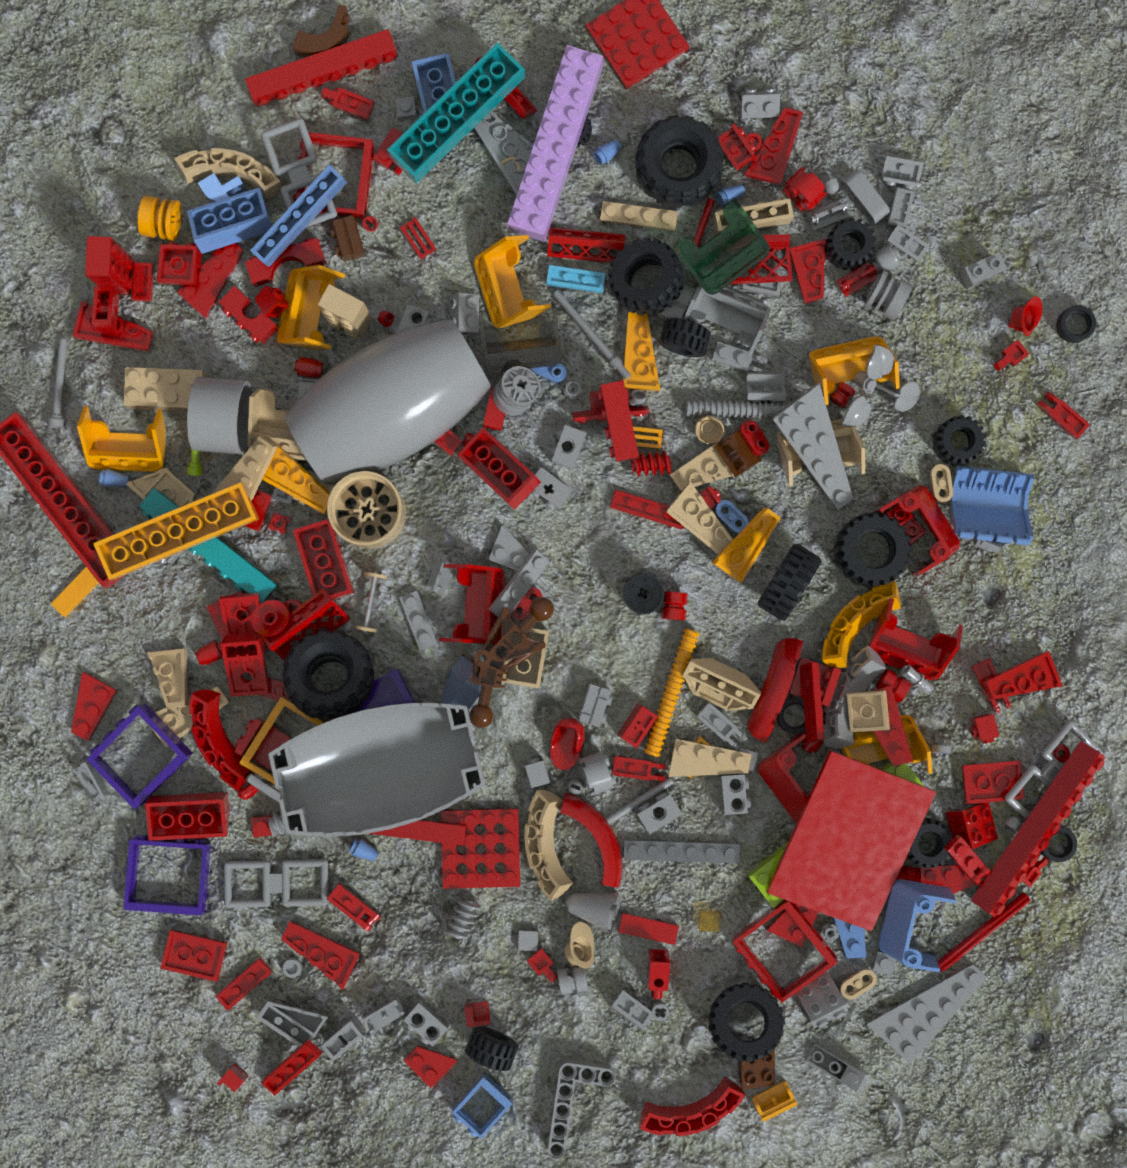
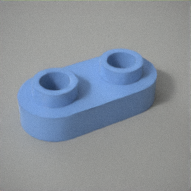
M536 355L531 360L530 367L535 374L554 383H560L566 378L567 371L564 365L543 355ZM538 361H541L544 365L542 367H538L536 363ZM554 370H560V375H555L553 373Z
M724 500L717 504L715 508L717 517L734 533H740L748 525V518L733 503ZM723 507H726L728 509L727 514H723L721 512V509ZM737 520L741 521V527H736L735 522Z

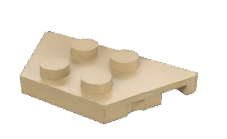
M167 468L127 482V485L143 500L155 488L179 507L194 502L196 495Z

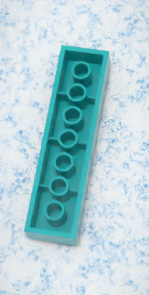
M497 42L387 149L389 157L417 184L525 79V69Z

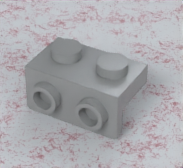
M767 87L764 88V91H756V88H746L745 91L740 92L741 118L780 116V93L775 88Z
M885 155L880 178L886 185L895 186L896 183H899L908 189H914V186L920 187L919 180L924 162Z
M459 292L450 296L448 304L450 308L449 319L455 322L460 332L479 333V295Z
M747 373V400L754 402L761 400H770L771 402L786 401L785 374Z

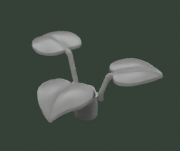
M875 345L868 361L866 372L860 371L856 374L854 383L860 387L859 391L862 392L863 396H858L851 402L841 425L858 426L868 419L872 407L868 403L869 397L865 391H872L875 387L897 397L893 406L898 411H908L917 403L920 396V388L914 381L904 383L900 387L899 393H895L876 383L875 379H881L882 375L890 373L894 365V357L885 347Z

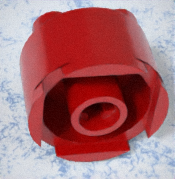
M800 167L784 184L782 193L785 197L791 198L795 202L794 206L798 211L803 212L805 210L810 212L827 195V192L823 191L826 187L814 173L810 172L807 174L804 172L806 170L804 167Z

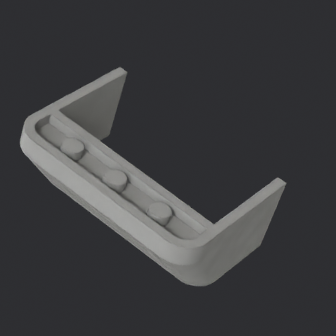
M702 279L684 319L695 323H702L706 319L738 333L740 343L750 347L748 355L752 356L763 333L771 309L766 304L728 287L715 285V282L712 280Z

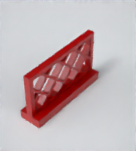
M790 234L713 237L712 253L714 258L715 285L792 282ZM785 250V257L780 260L774 255L776 251ZM758 251H763L768 256L761 261L755 254ZM739 252H745L749 257L742 262L736 255ZM718 253H726L729 259L723 263L718 258ZM770 257L778 263L773 270L765 264ZM751 258L759 264L754 270L746 265ZM732 259L740 265L735 271L727 266ZM782 266L787 271V276H779L775 271ZM763 267L769 274L766 277H760L756 272ZM723 268L731 274L729 278H719V273ZM744 268L750 275L747 278H742L737 273Z
M323 588L289 614V621L280 633L274 636H262L268 648L272 652H276L285 661L288 651L292 647L290 646L291 641L298 640L299 643L303 640L302 637L307 635V629L314 628L313 633H310L311 635L318 633L319 628L326 627L328 631H334L350 620V617ZM342 615L340 619L333 621L334 616ZM322 617H329L328 622H321Z

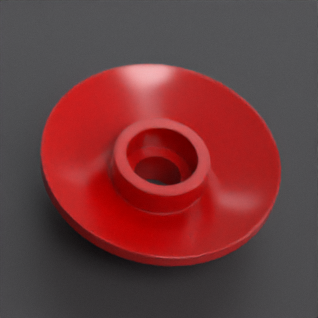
M278 600L265 601L254 610L251 618L252 627L259 635L274 636L286 627L289 621V611L285 604Z

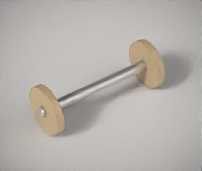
M377 571L373 573L364 572L365 576L372 577L364 625L363 627L354 625V629L362 630L364 634L367 631L376 633L377 629L368 628L377 578L387 579V576L378 574Z

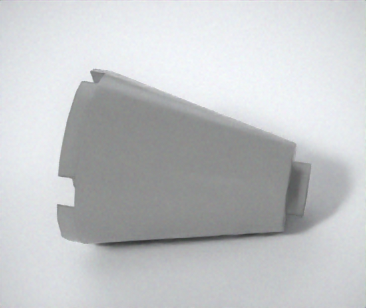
M573 893L571 897L568 896L566 908H568L569 913L606 931L613 932L617 923L615 921L616 916L619 915L621 896L619 893Z

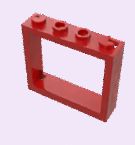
M308 132L312 144L363 150L356 209L335 208L339 217L353 215L357 219H364L367 212L373 163L372 157L375 147L373 140ZM301 139L300 149H302V154L298 157V160L308 157L303 139ZM307 186L298 189L297 194L294 193V202L307 189ZM327 206L319 214L328 212Z
M783 900L774 908L769 909L733 937V945L736 951L744 955L747 965L751 969L754 968L756 970L759 980L763 984L766 983L768 985L771 995L778 998L781 1003L838 963L836 954L797 905L787 900ZM783 909L789 913L824 957L821 962L785 988L780 986L744 940L745 937Z

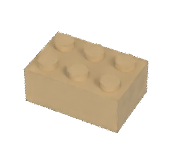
M532 628L526 636L534 641L545 642L546 647L518 665L515 664L508 668V674H503L502 677L507 679V681L502 682L540 688L549 631ZM518 632L510 634L511 642L517 643L520 641L521 636ZM513 659L508 660V661H505V662H504V665L508 664V663L511 662Z

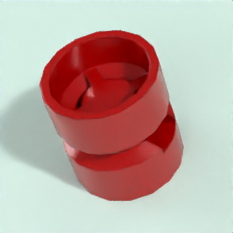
M664 591L663 603L665 606L662 607L661 619L686 621L687 610L684 606L687 605L688 594Z
M887 668L877 681L875 690L892 686L896 701L900 703L907 695L911 682L903 677L897 678V673Z

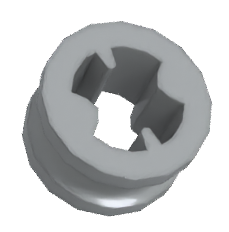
M656 1002L652 1006L651 1011L654 1013L653 1018L655 1020L664 1021L668 1018L669 1009L665 1003ZM656 1008H665V1010H663L665 1014L663 1016L661 1014L657 1016L655 1014L657 1013Z

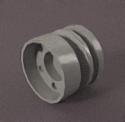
M883 270L870 287L864 306L869 309L872 303L876 302L873 311L876 312L882 305L884 306L882 316L894 321L903 308L913 285L901 279L895 286L893 285L895 276L892 274L888 281H885L888 272Z
M516 366L508 369L493 390L495 405L507 415H521L527 411L540 393L539 379L533 371L526 367Z

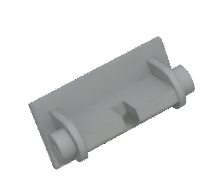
M842 199L806 213L813 231L849 217L846 212L848 210L847 203H843Z
M438 553L426 589L444 595L453 569L443 568L444 564H455L457 559Z

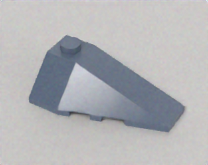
M463 655L450 671L441 703L467 706L469 711L479 698L481 685L470 682V677L473 676L474 672L472 671L474 663Z

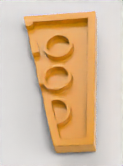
M628 312L624 367L629 371L631 377L627 380L623 377L625 388L661 391L648 315L645 313L641 316L637 315L636 312Z

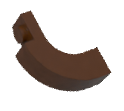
M339 4L331 27L322 34L313 35L298 30L292 47L295 55L305 58L345 44L350 35L347 27L350 21L347 7Z

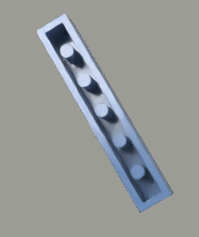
M329 164L250 251L266 266L270 267L344 187L347 181Z

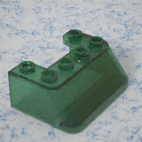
M736 198L727 203L723 209V215L730 225L703 246L698 248L690 238H682L673 245L677 255L706 293L711 295L720 292L765 258L770 251L769 244Z

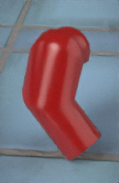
M249 783L245 788L238 790V797L243 800L250 799L258 792V789Z

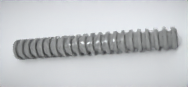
M687 399L685 402L686 416L691 414L694 417L695 415L699 417L701 415H716V417H719V415L731 417L733 415L734 417L740 416V418L743 416L749 418V416L755 418V416L761 418V416L763 418H767V416L773 418V416L790 405L791 402L773 403L770 401V403H767V401H764V403H761L759 401L756 403L752 401L750 403L749 401L743 402V400L740 402L737 400L734 402L731 400L728 402L725 400L722 402L720 400L708 402V400L702 401L699 399V401L693 399V401H690V399Z

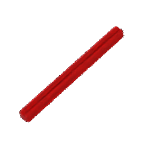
M1025 893L1020 894L1005 906L1001 914L990 918L938 960L937 963L942 972L945 971L1031 901L1028 895Z

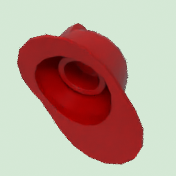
M1034 296L1026 305L1016 307L1012 312L1008 327L1013 328L1017 332L1024 333L1025 336H1030L1041 320L1043 311L1041 299L1038 296Z

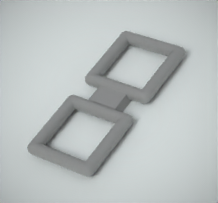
M302 118L261 133V138L274 174L280 176L288 173L292 182L281 188L287 210L293 204L290 192L311 185L321 174L318 173L313 176L309 174L307 165L317 162L318 158ZM298 127L308 157L280 167L270 137ZM333 200L326 205L328 212L317 215L307 227L337 216Z
M1071 720L1064 724L1042 751V756L1048 761L1041 770L1036 765H1031L1005 796V801L1025 819L1028 818L1030 812L1015 799V796L1033 775L1045 786L1049 787L1063 767L1051 753L1070 730L1082 742L1095 750L1097 749V745Z
M326 859L283 860L282 873H270V862L268 860L226 861L224 863V906L226 908L268 907L271 904V893H282V904L285 907L326 906L329 903L327 900L329 895L328 861ZM289 867H320L321 898L290 899ZM262 868L263 899L232 900V869Z

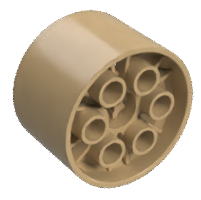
M360 471L345 476L334 486L328 499L327 513L331 526L341 538L355 546L374 549L389 544L400 534L406 520V505L400 491L387 478L375 472ZM379 482L385 486L377 495L376 489ZM353 485H355L359 493L356 497L348 490ZM366 488H371L372 495L368 498L363 497V491ZM383 496H388L390 499L386 506L380 504V499ZM351 499L356 500V506L353 509L347 507V502ZM370 506L372 512L365 515L363 508ZM397 506V512H388V508ZM338 511H349L350 515L338 518ZM385 515L391 516V522L388 525L382 523V518ZM352 518H357L358 525L355 528H350L349 521ZM369 526H374L376 529L375 534L372 536L366 534V529ZM380 526H382L387 531V533L383 536L381 535L378 528ZM362 529L360 539L353 538L355 533Z

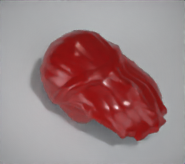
M563 718L558 721L550 738V759L553 761L552 764L560 770H569L572 766H575L582 753L585 729L575 718Z

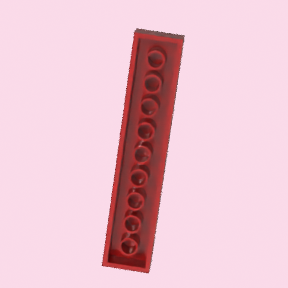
M18 412L13 413L0 423L1 457L102 587L110 588L124 576L115 580L108 579L93 543L115 535V533L24 415Z

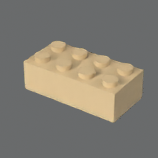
M330 284L318 303L321 313L324 314L327 322L330 323L329 325L337 330H340V328L344 329L347 332L346 334L354 339H357V337L363 339L373 321L364 302Z
M125 367L124 406L129 409L188 411L189 396L195 379L197 377H207L208 374L203 370Z

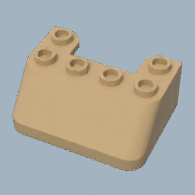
M258 388L249 397L248 448L252 446L259 436H264L271 442L278 444L293 459L307 461L286 424L284 416L288 411L276 409V396L270 390Z

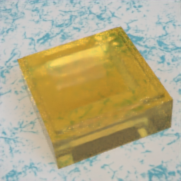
M700 910L699 931L718 932L720 912Z

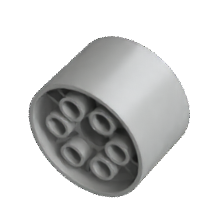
M197 377L195 379L189 396L187 412L188 439L194 451L244 455L247 452L249 397L253 394L249 381Z

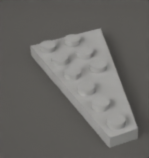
M491 111L474 127V130L517 196L533 144L522 135H519L509 124L503 122L498 115ZM507 157H515L513 161L510 160L503 165L500 162ZM515 161H518L522 170L516 169L517 167L514 164ZM567 174L565 183L572 179L571 175Z
M817 383L771 419L835 509L839 510L850 502L853 496L820 384Z
M970 963L952 973L948 978L936 982L932 987L920 991L899 1003L898 1006L889 1011L886 1010L880 1016L873 1020L870 1019L865 1023L910 1064L982 985L987 977Z

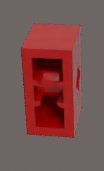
M94 286L91 323L97 331H117L120 296L114 287Z

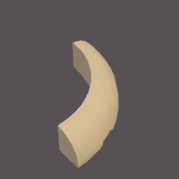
M211 148L210 150L199 152L194 150L174 158L187 184L206 178L213 173L217 177L233 179L239 176L242 182L252 186L254 189L260 187L266 201L271 199L281 187V181L266 165L264 166L257 162L252 156L235 150Z
M537 790L528 809L530 813L528 823L525 824V849L529 866L534 870L538 879V886L547 898L552 901L561 896L573 883L563 871L554 846V823L563 800L552 792Z

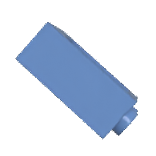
M484 1072L453 1107V1117L458 1123L462 1124L463 1122L468 1127L467 1130L472 1136H478L482 1139L513 1104V1098ZM480 1086L501 1104L482 1126L462 1109L464 1104Z

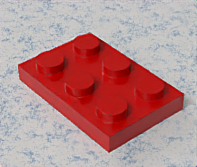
M1021 760L961 765L965 804L1005 801L1007 793L1022 776ZM1023 788L1015 796L1016 800L1024 799Z
M171 929L160 969L217 982L219 981L228 942Z

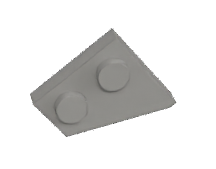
M501 526L488 560L517 571L529 556V553L504 526Z

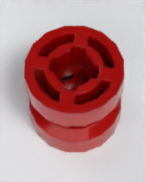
M840 382L837 386L838 390L832 393L829 398L837 406L846 408L848 400L854 397L856 391L850 385Z

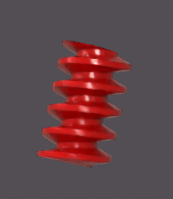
M665 450L662 451L661 456L658 451L654 452L653 457L650 452H647L646 457L640 452L638 458L631 459L632 477L634 472L640 477L642 471H644L645 476H648L650 470L653 476L656 475L657 470L663 475L664 469L667 470L668 474H671L670 455H667Z

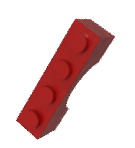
M311 237L305 239L303 243L297 245L296 243L290 244L270 267L266 266L256 256L250 257L248 261H245L251 282L256 288L274 282V274L277 268L285 262L298 261L309 267L315 265L323 266L327 264L319 239Z

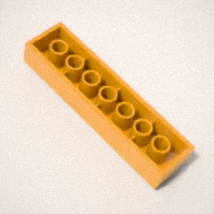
M240 482L93 544L108 579L115 580L259 520V517L244 483Z

